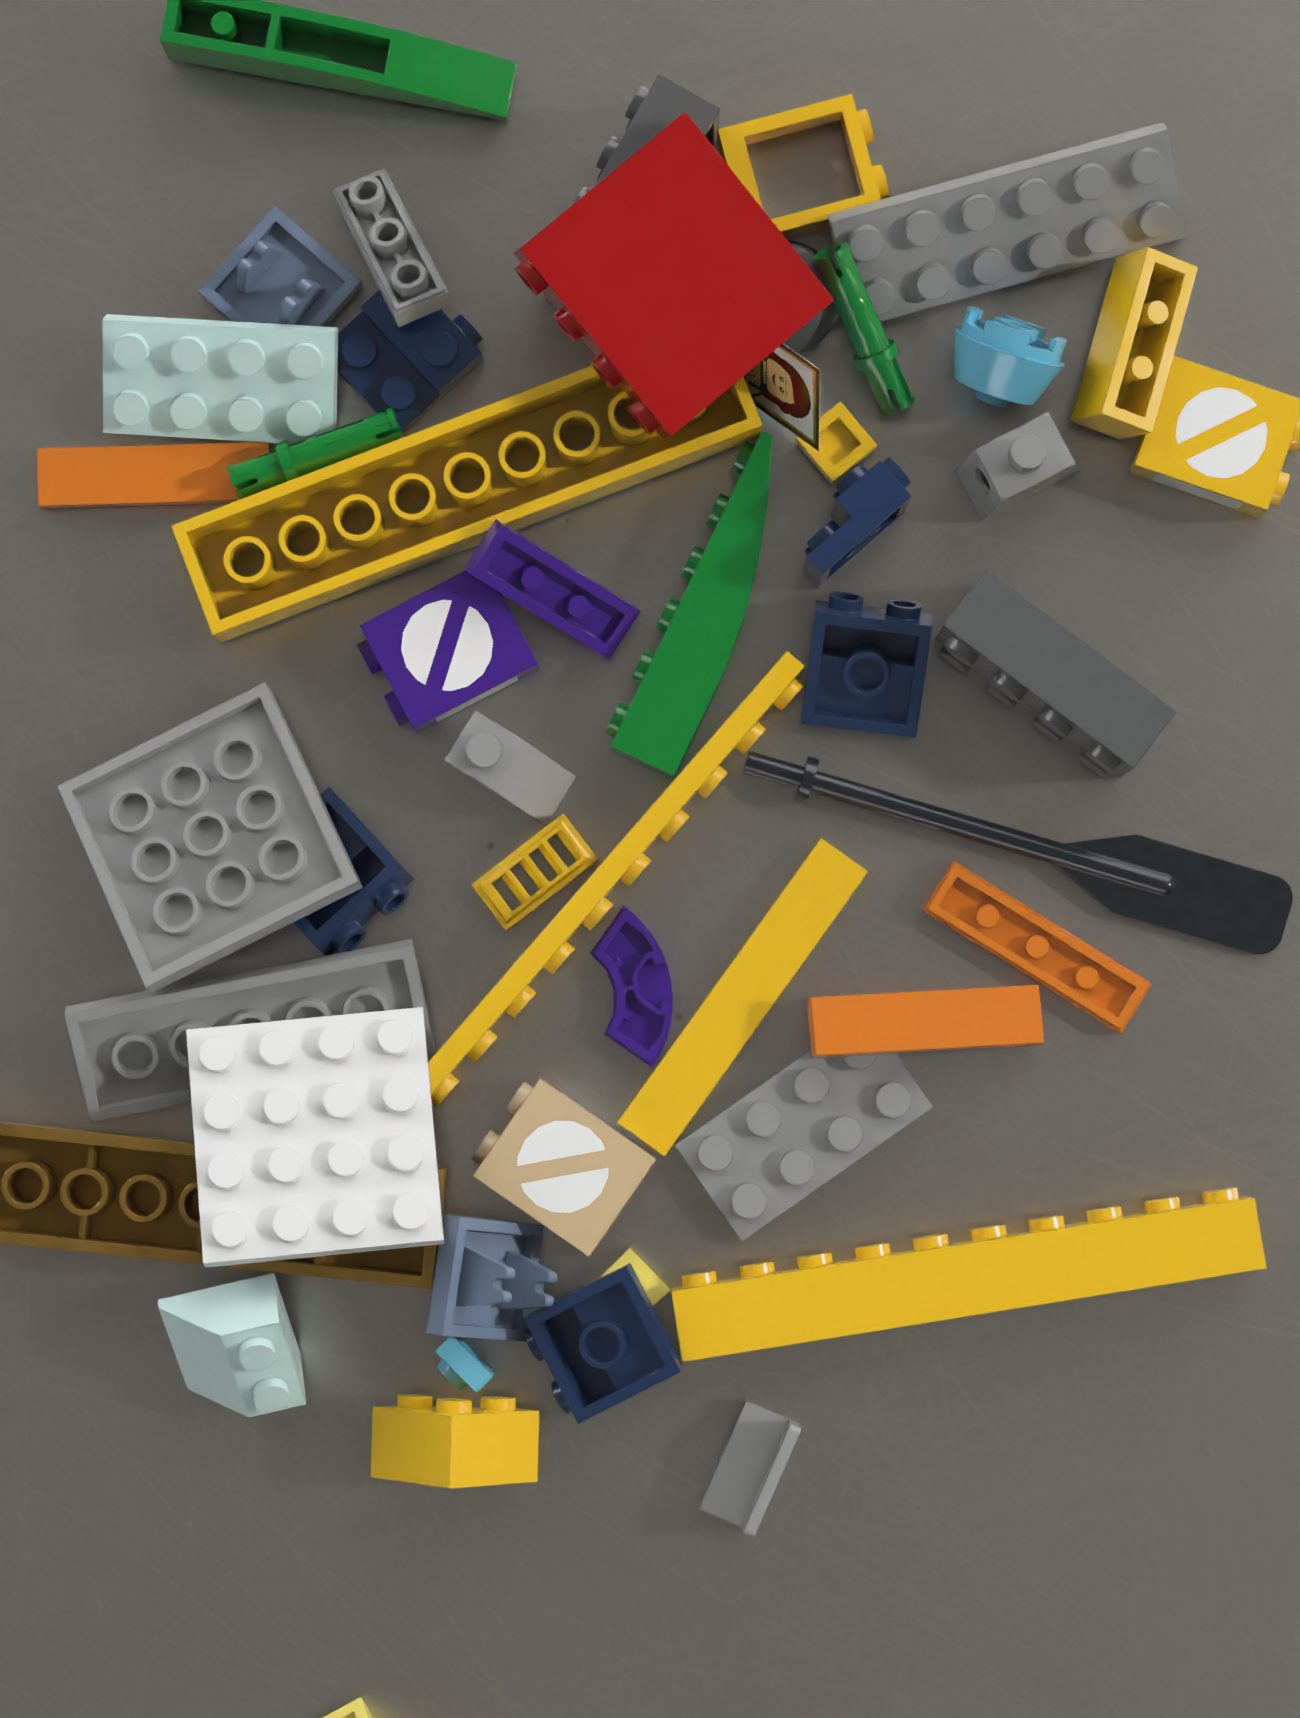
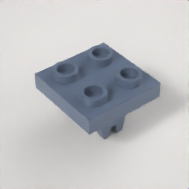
M274 205L201 287L198 293L229 321L327 327L360 290L363 284L356 275Z
M444 1214L442 1221L444 1244H439L426 1333L449 1337L526 1342L524 1330L528 1326L523 1318L531 1313L532 1308L551 1307L554 1303L553 1296L545 1294L543 1287L545 1283H555L557 1281V1273L538 1263L544 1226L527 1222Z

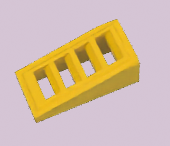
M563 813L471 885L503 928L508 931L597 864L599 860ZM557 835L577 860L569 868H567L549 844V841ZM537 850H540L558 874L551 882L546 879L530 858ZM519 864L522 865L540 889L533 896L528 894L511 871ZM501 877L521 903L513 911L492 885Z

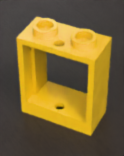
M853 94L717 130V146L720 156L763 209L746 145L841 121L861 195L771 219L787 240L793 241L830 231L827 214L889 198V189L881 164L872 166L866 145L874 143L873 129L866 108L856 109Z

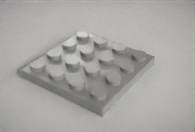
M266 682L57 786L141 979L151 993L363 888L274 694Z

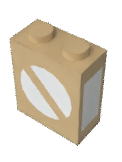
M539 1079L534 1088L524 1082L504 1110L513 1118L501 1136L490 1130L471 1159L480 1165L473 1177L589 1257L656 1161V1158L543 1079Z

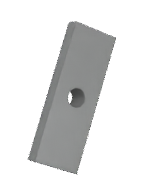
M385 168L332 190L335 202L398 327L452 305L449 292Z

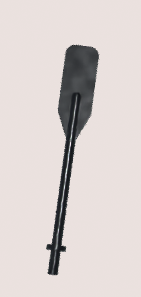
M748 752L742 773L796 788L795 801L806 804L810 793L1057 865L1113 913L1252 954L1269 953L1279 945L1292 906L1293 894L1289 884L1279 876L1137 834L1064 844L817 771L819 759L811 756L807 757L803 767L756 752Z

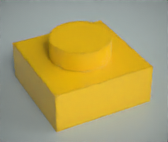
M841 401L820 417L819 451L798 436L795 438L798 446L831 485L877 448V444Z

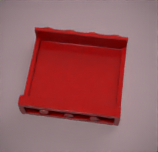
M686 112L672 120L626 161L532 239L513 252L521 262L515 267V271L524 284L536 296L543 291L559 309L552 315L558 326L574 343L580 338L584 340L596 355L590 361L596 373L611 389L620 385L634 402L628 407V411L634 420L648 435H652L657 431L662 438L672 437L834 301V298Z

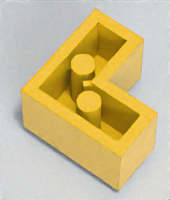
M398 1394L397 1405L373 1406L371 1477L448 1489L537 1482L539 1410L516 1408V1398L509 1396L480 1397V1407H472V1400L436 1399V1406H433L432 1395Z

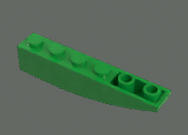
M167 0L160 36L161 45L168 59L505 121L508 118L517 70V62L459 45L342 16L262 0Z
M761 431L755 445L747 441L744 442L731 469V473L739 476L737 484L730 497L722 493L719 494L706 522V525L714 528L713 534L705 549L697 545L694 546L681 574V577L689 580V584L680 601L672 597L669 598L656 626L657 630L665 634L655 654L646 649L643 652L631 678L632 682L640 686L630 706L622 702L618 704L605 732L615 737L611 744L612 752L673 781L724 677L744 621L755 579L768 504L772 435Z

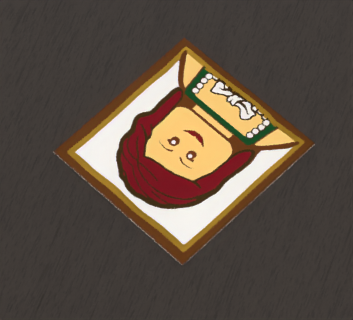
M782 344L744 375V379L756 407L819 451L820 369L785 344Z

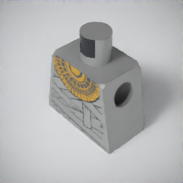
M1048 412L977 448L956 468L955 472L982 522L1079 472V469ZM980 471H982L989 483L990 490L985 485Z

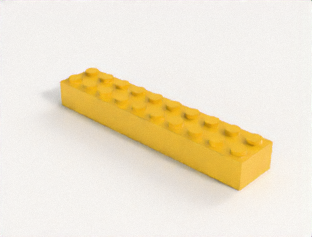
M589 366L174 524L171 527L212 635L222 643L479 545L495 519L516 531L744 444L745 441L749 442L759 438L763 425L744 376L672 437L662 438L657 431L652 435H648L634 420L628 411V407L634 402L620 385L611 389L600 378L594 368Z

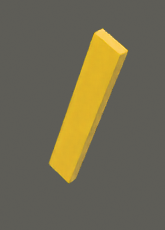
M820 838L617 1123L663 1156L668 1153L868 873L867 870Z

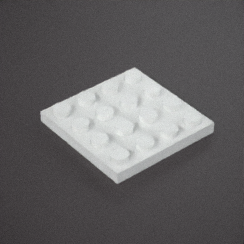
M423 1007L186 1030L202 1254L205 1268L444 1244Z

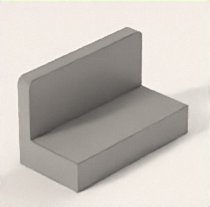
M745 1399L699 1504V1509L742 1528L744 1534L754 1538L802 1429L800 1423Z

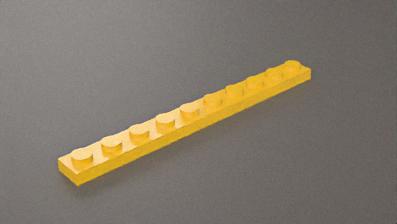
M786 651L430 1059L428 1067L431 1101L435 1107H438L459 1083V1080L452 1073L466 1057H469L476 1063L498 1038L490 1029L506 1012L514 1019L535 996L537 992L529 984L542 969L545 968L553 975L574 951L575 948L567 941L583 924L591 931L610 910L613 904L605 897L621 880L629 887L650 864L652 860L644 852L658 836L668 843L690 818L682 809L698 792L706 799L728 774L720 765L736 748L745 755L760 738L766 728L759 721L773 705L783 711L804 687V684L797 677L805 666L792 654Z

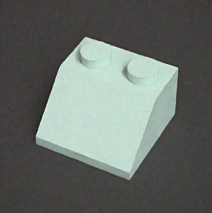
M274 1273L158 1300V1308L187 1389L248 1418L306 1404L301 1353Z

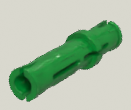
M847 242L834 244L835 252L833 254L840 269L836 268L828 248L814 255L813 260L818 265L825 284L834 298L835 306L856 351V354L853 356L854 364L858 371L865 372L879 405L881 415L896 413L894 408L895 402L889 391L890 389L893 390L902 411L915 402V397L911 393L895 358L899 354L898 347L893 339H887L850 253L849 244Z
M387 408L386 411L289 445L287 440L275 444L276 450L235 465H228L227 468L232 485L237 487L235 492L238 499H243L403 438L399 422H396L397 417L393 408Z

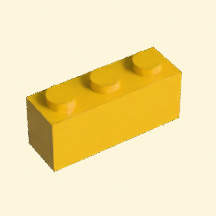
M1150 247L1115 258L1070 421L1119 440L1153 432L1198 270L1197 266Z

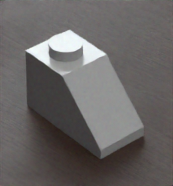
M476 710L444 759L449 767L547 826L576 779L574 774L535 747Z

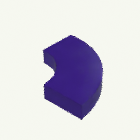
M623 906L590 952L606 970L614 990L613 1015L604 1035L652 1068L664 1047L671 1025L673 1012L672 983L666 960L654 936L635 914Z

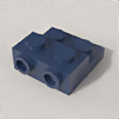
M380 290L360 306L362 312L338 333L337 372L376 414L392 407L402 434L408 431L483 362L482 352L476 347L483 338L464 316L459 314L451 320L440 309L398 327Z
M887 457L882 462H877L869 470L861 463L836 485L837 491L833 494L836 500L830 515L833 520L821 528L807 542L809 547L804 551L807 557L802 572L817 589L905 512L912 496L905 488L911 482L903 470L891 458Z
M832 592L829 594L828 601L816 600L801 724L916 738L932 633V614L921 613V604L904 599L888 600L886 609L863 606L864 598L862 596L848 592Z
M330 787L323 791L320 796L363 888L294 922L311 943L325 956L331 955L335 951L338 953L351 951L357 947L366 935V931L362 926L379 911L383 915H388L397 910L409 896L406 886L414 880Z
M631 1263L554 1300L551 1307H540L523 1318L528 1326L524 1330V1336L529 1349L538 1361L545 1359L555 1381L551 1382V1388L557 1403L566 1414L572 1412L578 1424L682 1372L685 1368Z

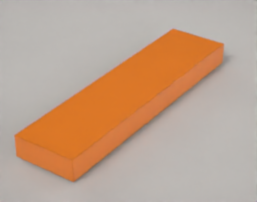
M266 442L37 448L38 506L41 509L232 503L239 499L235 492L237 487L232 485L227 466L271 452V445Z
M955 861L951 862L922 909V912L1118 1033L1123 1032L1152 985L1149 981Z
M1039 985L811 997L807 1000L812 1058L1038 1046L1044 1043Z

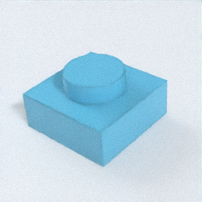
M448 1337L435 1350L443 1359L436 1367L460 1391L469 1385L477 1393L496 1372L462 1337Z

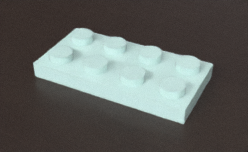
M106 314L102 319L103 433L279 443L287 440L289 444H293L337 428L338 327Z

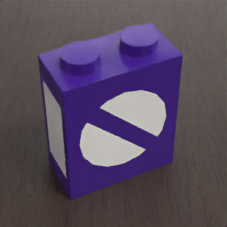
M466 570L359 625L366 640L356 645L372 675L383 670L393 691L385 694L384 698L399 727L410 722L417 734L540 670L502 594L475 578Z

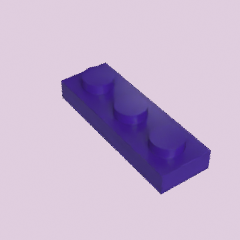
M495 519L464 567L475 578L607 659L611 658L641 612L635 605Z

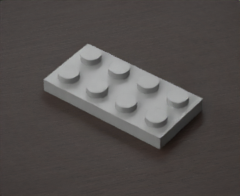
M810 1050L675 1144V1147L740 1240L744 1241L928 1112L933 1106L896 1054L812 1058Z

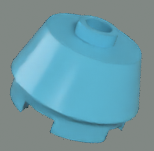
M967 307L961 327L954 328V378L958 382L975 389L974 397L988 404L1007 408L1009 401L1024 405H1034L1065 366L1060 360L1067 340L1056 336L1051 338L1050 343L1043 341L1047 331L1045 328L1002 314L1001 317H995L994 321L988 319L983 321L981 320L983 310L977 307Z

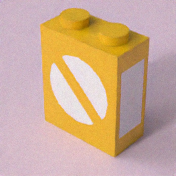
M1173 356L1153 432L1140 436L1128 474L1260 518L1268 510L1269 505L1275 507L1280 505L1286 491L1290 474L1281 472L1288 450L1297 453L1300 447V398Z

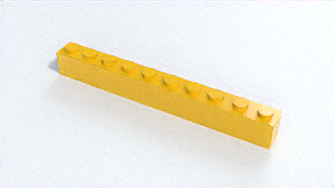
M1237 1187L1202 1192L1203 1203L1180 1206L1179 1197H1168L1145 1201L1146 1212L1125 1216L1122 1215L1121 1206H1112L1086 1211L1088 1221L1065 1225L1063 1215L1048 1216L1028 1220L1030 1231L1007 1234L1005 1224L971 1229L972 1240L949 1243L947 1233L914 1238V1249L891 1253L889 1243H880L855 1248L856 1259L833 1262L832 1253L824 1252L797 1257L798 1268L775 1271L774 1262L769 1261L740 1266V1277L717 1281L716 1271L681 1276L682 1286L671 1288L682 1362L1266 1269L1255 1198L1247 1196L1238 1197Z

